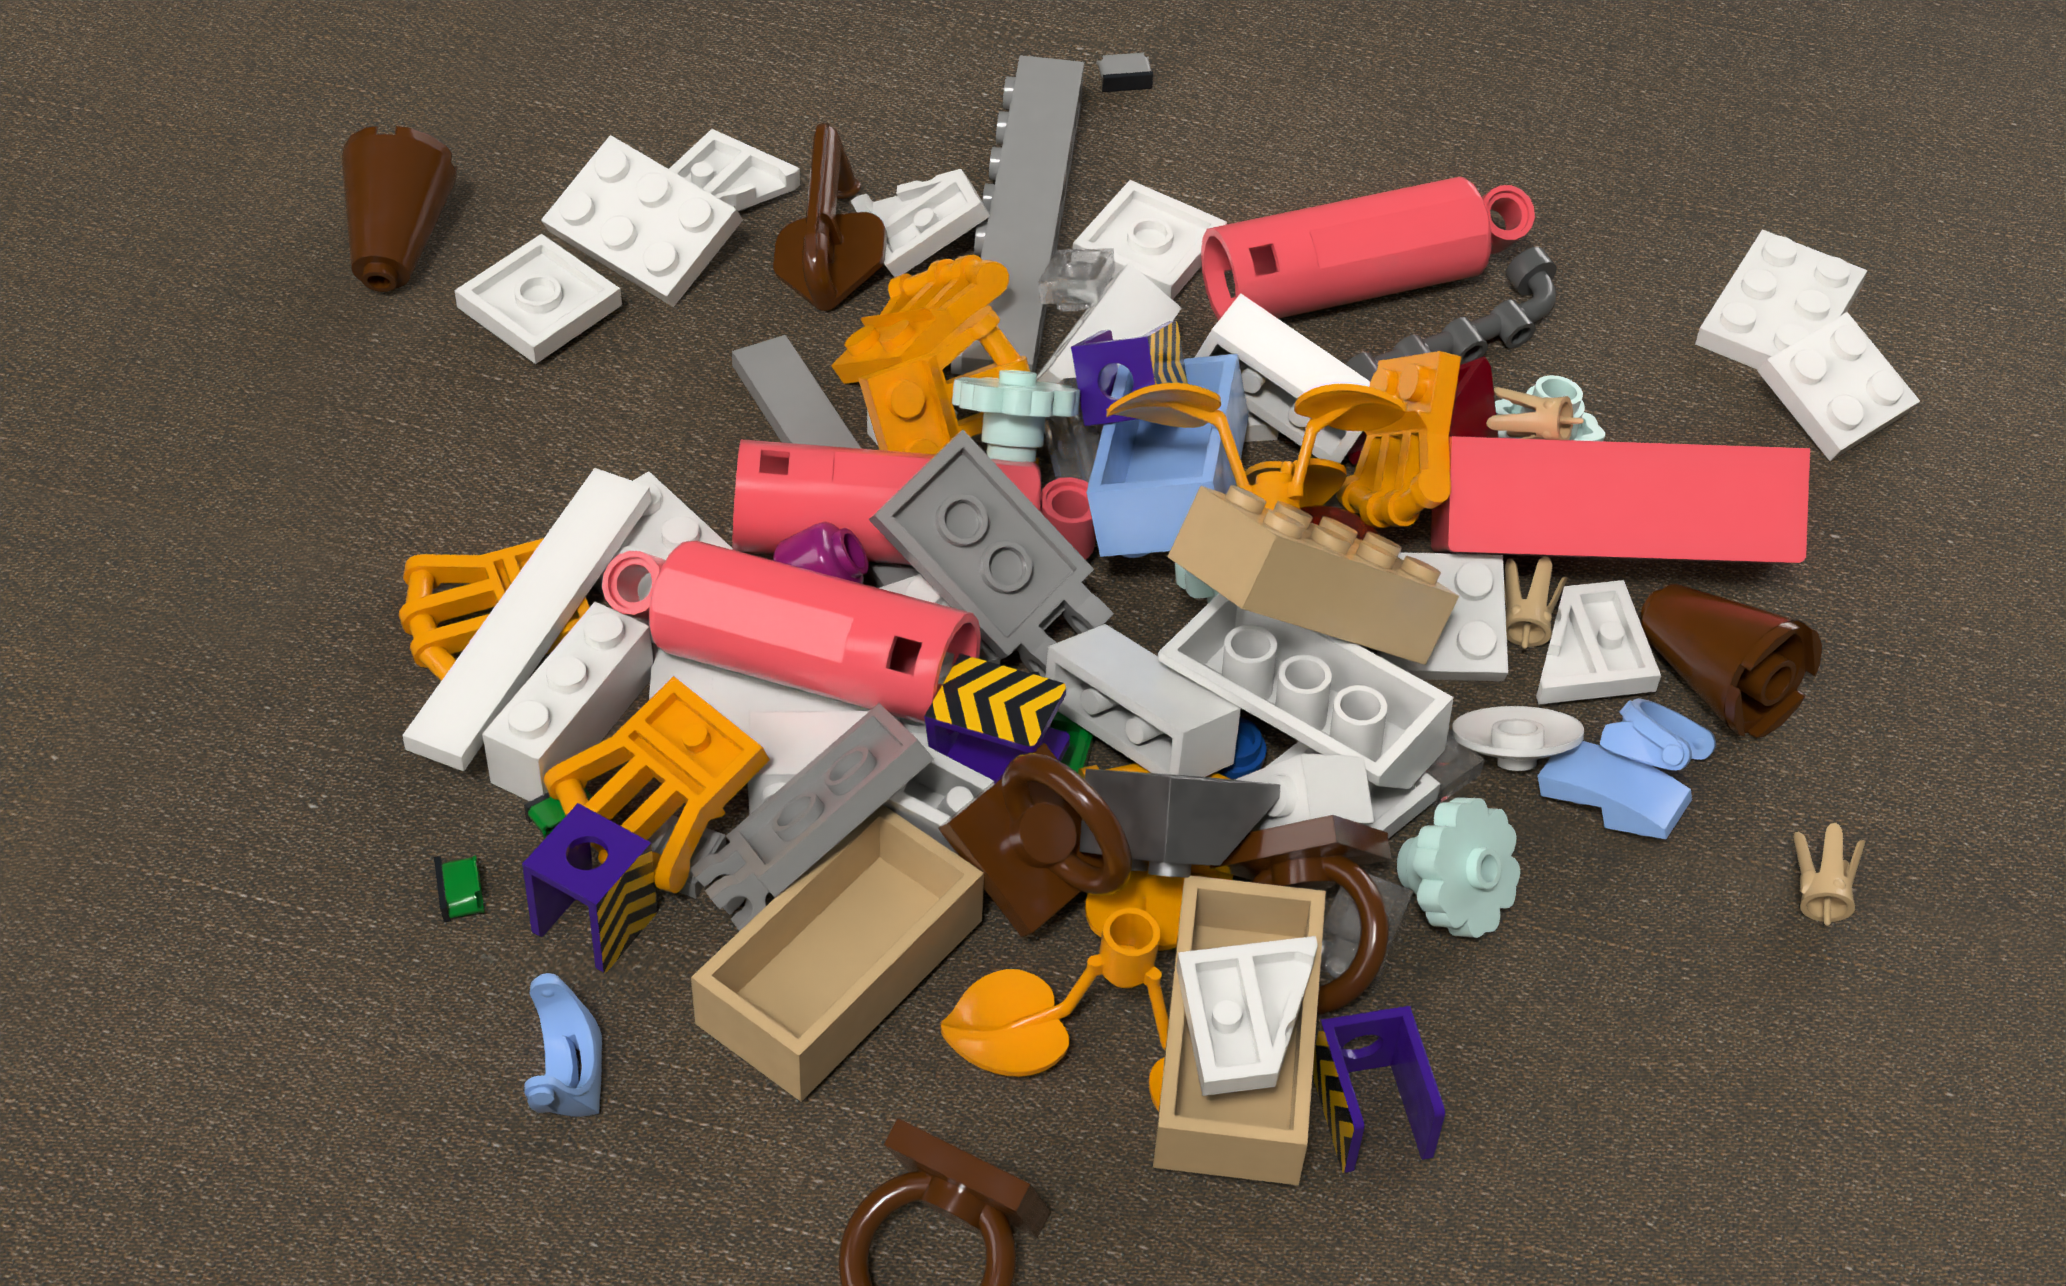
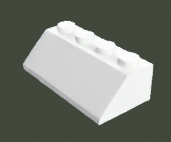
M1220 593L1158 652L1159 662L1323 755L1364 756L1367 780L1377 786L1410 789L1445 751L1454 697L1355 643L1241 609Z

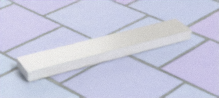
M597 468L593 469L402 736L405 750L465 771L484 743L482 733L529 679L651 503L649 486Z

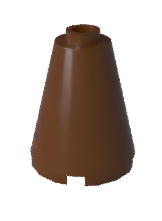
M378 126L366 127L349 137L343 148L342 170L352 273L367 288L378 292H388L408 283L455 185L457 166L454 167L451 163L452 153L449 148L429 134L409 127L396 126L395 135H376Z
M1671 584L1663 589L1654 591L1643 604L1641 625L1647 640L1732 731L1745 737V733H1749L1756 738L1764 737L1783 725L1797 710L1806 696L1797 690L1806 671L1816 677L1820 667L1822 643L1819 634L1802 621L1679 584Z

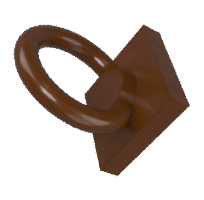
M1045 743L1039 745L1035 752L1022 754L1011 760L1000 777L938 827L956 853L984 873L983 888L1021 937L1036 931L1081 890L1093 895L1114 894L1126 885L1131 875L1132 856L1130 847L1115 814L1101 795L1083 777L1058 761ZM1082 819L1093 833L1102 854L1079 851Z
M1329 815L1249 832L1220 866L1209 865L1210 869L1250 879L1252 883L1313 890H1324L1334 886L1336 883L1348 892L1357 907L1361 926L1360 941L1357 952L1347 969L1333 981L1319 986L1317 1015L1332 1012L1346 1006L1359 997L1372 983L1380 970L1386 954L1389 923L1386 906L1377 885L1360 866L1391 859L1387 832L1339 816Z
M897 1118L884 1146L909 1173L894 1177L878 1186L862 1200L850 1217L843 1233L839 1251L841 1286H873L868 1269V1255L873 1237L880 1225L890 1214L900 1207L915 1201H921L936 1212L967 1228L980 1231L986 1249V1266L980 1286H1011L1016 1266V1250L1010 1224L1038 1238L1051 1211L1031 1184Z

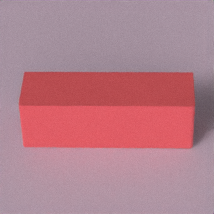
M1452 436L1449 437L1450 496L1441 505L1432 509L1431 548L1439 553L1801 563L1806 559L1810 448Z

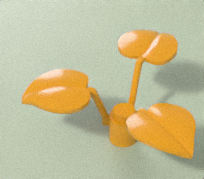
M1161 383L1143 387L1111 404L1107 408L1106 417L1120 415L1182 428H1196L1211 423L1218 429L1237 487L1263 498L1266 501V508L1273 510L1277 501H1281L1312 515L1340 489L1346 480V467L1331 460L1311 458L1318 432L1327 425L1346 431L1381 429L1400 420L1408 410V403L1382 390L1356 384H1330L1311 389L1299 396L1294 403L1295 413L1311 418L1306 426L1298 460L1293 463L1290 461L1261 462L1249 467L1246 471L1243 468L1224 412L1217 410L1221 407V397L1206 388L1184 383Z
M1147 868V871H1131L1126 885L1114 894L1093 895L1087 893L1085 903L1086 918L1091 930L1101 937L1099 954L1088 958L1085 971L1064 1001L1054 1006L1052 989L1043 979L1035 974L1020 969L996 971L977 980L964 992L953 1011L941 1022L940 1029L943 1038L968 1062L995 1074L1022 1077L1046 1071L1057 1064L1066 1055L1069 1048L1068 1032L1059 1019L1069 1016L1098 975H1103L1110 983L1120 988H1133L1142 983L1147 986L1160 1043L1165 1050L1169 1019L1160 985L1162 973L1155 967L1157 951L1170 950L1177 945L1184 877L1148 874ZM1165 1057L1154 1064L1149 1076V1091L1152 1102L1158 1112Z

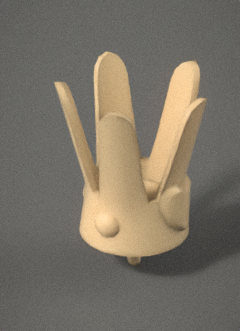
M1495 387L1494 393L1496 396L1509 400L1513 404L1536 410V412L1494 415L1488 418L1486 424L1492 430L1507 431L1509 437H1523L1519 439L1569 440L1573 424H1582L1584 420L1583 418H1573L1572 402L1568 396L1542 398Z
M1548 556L1542 557L1537 563L1527 599H1522L1516 562L1513 559H1507L1505 564L1506 580H1504V591L1507 608L1505 610L1507 640L1522 646L1523 649L1540 646L1550 640L1552 635L1551 614L1568 579L1567 577L1561 578L1547 606L1552 572V562Z
M1837 823L1830 824L1825 832L1820 872L1816 873L1804 834L1795 832L1794 843L1801 871L1800 892L1802 893L1800 909L1802 913L1813 920L1824 922L1826 926L1830 925L1831 922L1841 921L1850 917L1855 911L1852 885L1865 840L1858 841L1849 865L1847 860H1843L1842 829Z

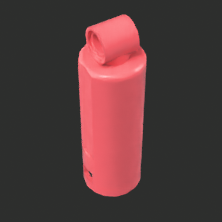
M1455 177L1208 228L1203 235L1201 246L1202 274L1206 293L1218 321L1240 293L1279 319L1478 276L1487 267L1490 254H1496L1505 250L1529 232L1535 219L1534 206L1530 197L1523 190L1512 185H1500L1491 189L1484 196H1481L1472 182L1464 177ZM1490 210L1498 212L1503 217L1506 230L1498 228L1493 223ZM1224 272H1233L1236 297L1231 298Z
M741 439L735 485L732 550L742 553L774 555L775 549L781 541L815 524L829 522L839 529L847 528L856 535L862 544L868 562L911 565L868 519L936 454ZM991 459L1085 560L1093 553L1096 535L1086 493L1088 482L1073 477L1058 478L1049 482L1041 491V472L1036 463Z
M701 541L682 542L668 555L666 560L641 551L624 552L617 555L608 564L603 574L602 590L605 600L614 610L622 614L649 621L653 642L666 653L868 709H873L880 703L893 716L925 724L924 716L942 684H938L946 652L954 654L952 666L959 654L978 659L980 655L981 632L979 620L971 612ZM647 573H650L652 588L648 596L640 601L638 585L641 579Z

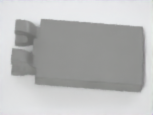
M964 430L956 434L868 519L952 608L971 612L977 617L981 639L1000 659L1009 656L1017 649L1022 662L1030 672L1039 671L1041 677L1046 675L1048 646L1057 643L1044 630L1061 613H1063L1066 621L1077 634L1105 624L1114 614L1082 583L1094 568Z
M878 703L726 835L730 841L728 845L718 853L709 854L699 860L690 870L704 887L711 883L715 877L723 874L727 875L715 881L705 892L719 909L723 907L729 915L746 899L742 910L731 918V921L740 931L766 907L765 899L769 892L776 898L931 763L934 758L913 734Z

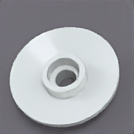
M1499 706L1478 709L1461 715L1453 722L1452 735L1464 747L1480 754L1498 758L1497 764L1499 767L1513 771H1524L1535 768L1537 766V759L1555 756L1580 745L1584 739V727L1574 717L1550 709L1527 706Z

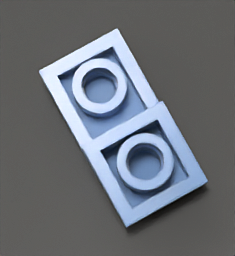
M1582 741L1580 745L1571 750L1551 756L1538 774L1541 796L1570 801L1576 804L1601 807L1605 828L1634 833L1640 836L1667 839L1692 801L1691 789L1651 765L1637 762L1615 754L1603 746Z

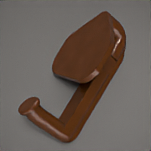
M829 123L818 124L813 137L806 218L795 220L780 231L775 243L773 269L777 278L822 311L831 310L882 267L885 262L887 242L886 228L883 221L877 215L869 212L836 215L837 199H846L856 195L861 189V183L854 177L851 164L838 132Z

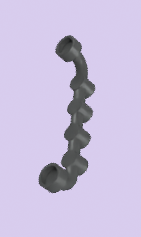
M1529 248L1511 261L1506 270V277L1519 294H1533L1532 299L1520 304L1512 299L1506 300L1497 305L1487 316L1470 321L1467 317L1457 318L1447 324L1442 332L1424 339L1416 334L1410 335L1398 342L1391 351L1374 357L1368 352L1360 353L1351 358L1345 365L1368 381H1371L1372 376L1377 371L1380 360L1442 351L1461 356V365L1481 358L1488 348L1486 340L1497 336L1502 339L1508 348L1519 347L1533 336L1536 330L1533 323L1547 316L1556 302V288L1552 279L1555 276L1557 267L1543 248Z

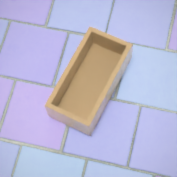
M1230 485L1227 494L1200 486L1167 556L1241 609L1426 665L1459 598L1458 594L1437 582L1441 574L1438 569L1410 556H1406L1404 560L1400 559L1398 555L1402 547L1378 534L1367 531L1364 539L1360 540L1356 538L1358 532L1349 526L1325 516L1322 517L1319 525L1311 523L1313 519L1311 515L1290 504L1277 501L1273 510L1266 508V501L1263 498L1243 488Z
M882 804L775 897L691 977L695 1024L802 1102L982 921L984 873Z
M1192 875L1184 877L1153 1168L1299 1185L1308 1143L1326 891ZM1316 936L1318 946L1315 961L1276 1087L1202 1096L1176 968L1178 952Z

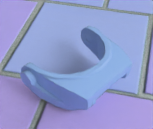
M1640 698L1633 701L1629 700L1619 712L1623 716L1622 721L1605 725L1600 740L1601 746L1615 754L1668 770H1681L1689 764L1691 759H1706L1716 748V739L1710 730L1674 710Z
M551 973L541 974L531 982L530 996L540 1018L545 1050L546 1073L542 1076L531 1077L525 1082L524 1093L527 1097L528 1105L537 1113L551 1112L573 1117L599 1114L602 1072V1035L600 1028L590 1011L557 975ZM575 1049L580 1050L582 1069L580 1081L578 1074V1059Z

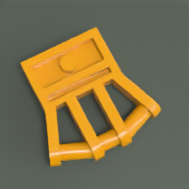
M966 255L958 257L955 261L952 259L936 260L930 264L928 270L914 276L904 273L892 278L888 285L890 300L880 315L861 317L865 327L857 330L846 340L844 345L847 350L831 365L844 384L859 382V377L929 353L967 318L981 308L986 307L1007 289L1009 283L1007 268L993 260H982L977 255Z
M991 306L981 308L972 314L929 353L858 378L879 450L937 454L962 430L970 437L982 433L984 412L957 421L951 400L953 397L954 379L961 377L999 378V370L1030 372L1027 357L1018 354L998 327L1000 318ZM975 340L981 343L995 362L949 380H945L943 369ZM1036 458V461H1034L1038 466L1040 458Z
M1437 351L1380 360L1378 362L1377 371L1372 376L1369 387L1382 390L1401 401L1407 402L1408 410L1400 420L1389 426L1364 431L1367 436L1354 475L1346 477L1345 482L1337 491L1338 502L1347 511L1359 513L1362 521L1371 528H1386L1390 525L1393 527L1409 526L1418 519L1423 509H1434L1445 502L1450 496L1449 431L1461 356Z
M544 538L483 555L420 554L410 557L405 563L403 576L405 583L408 585L406 603L399 610V619L404 631L413 636L410 650L415 663L420 667L428 668L442 681L456 661L451 654L465 649L489 614L437 628L438 624L441 621L495 607ZM441 583H471L433 594V589L437 588ZM586 597L546 654L551 653L590 608Z
M673 676L612 737L553 766L546 772L543 780L550 797L559 800L565 815L579 803L611 820L649 781L656 778L662 785L621 825L623 828L646 840L686 803L662 854L652 851L656 887L667 892L678 893L687 881L690 871V859L707 823L711 819L719 818L726 814L723 807L770 759L760 744ZM629 761L588 800L584 791L587 781ZM590 843V846L599 853V863L603 864L608 857L607 851L599 844Z

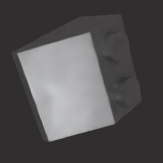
M1086 769L1085 780L1101 795L1111 808L1126 835L1132 856L1131 871H1147L1148 868V874L1190 877L1191 864L1220 866L1276 803L1280 796V784L1189 775ZM1082 819L1079 851L1102 854L1097 840Z

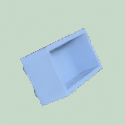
M1238 354L1184 359L1188 384L1206 388L1220 395L1221 407L1217 410L1224 412L1241 459L1249 416ZM1119 365L1111 394L1113 398L1120 399L1131 393L1133 389V376L1124 365ZM1141 419L1104 424L1086 492L1100 557L1122 555L1127 558H1138L1153 552L1170 551L1200 486L1227 494L1230 485L1236 486L1220 434L1213 424L1207 423L1196 428H1182L1161 425Z

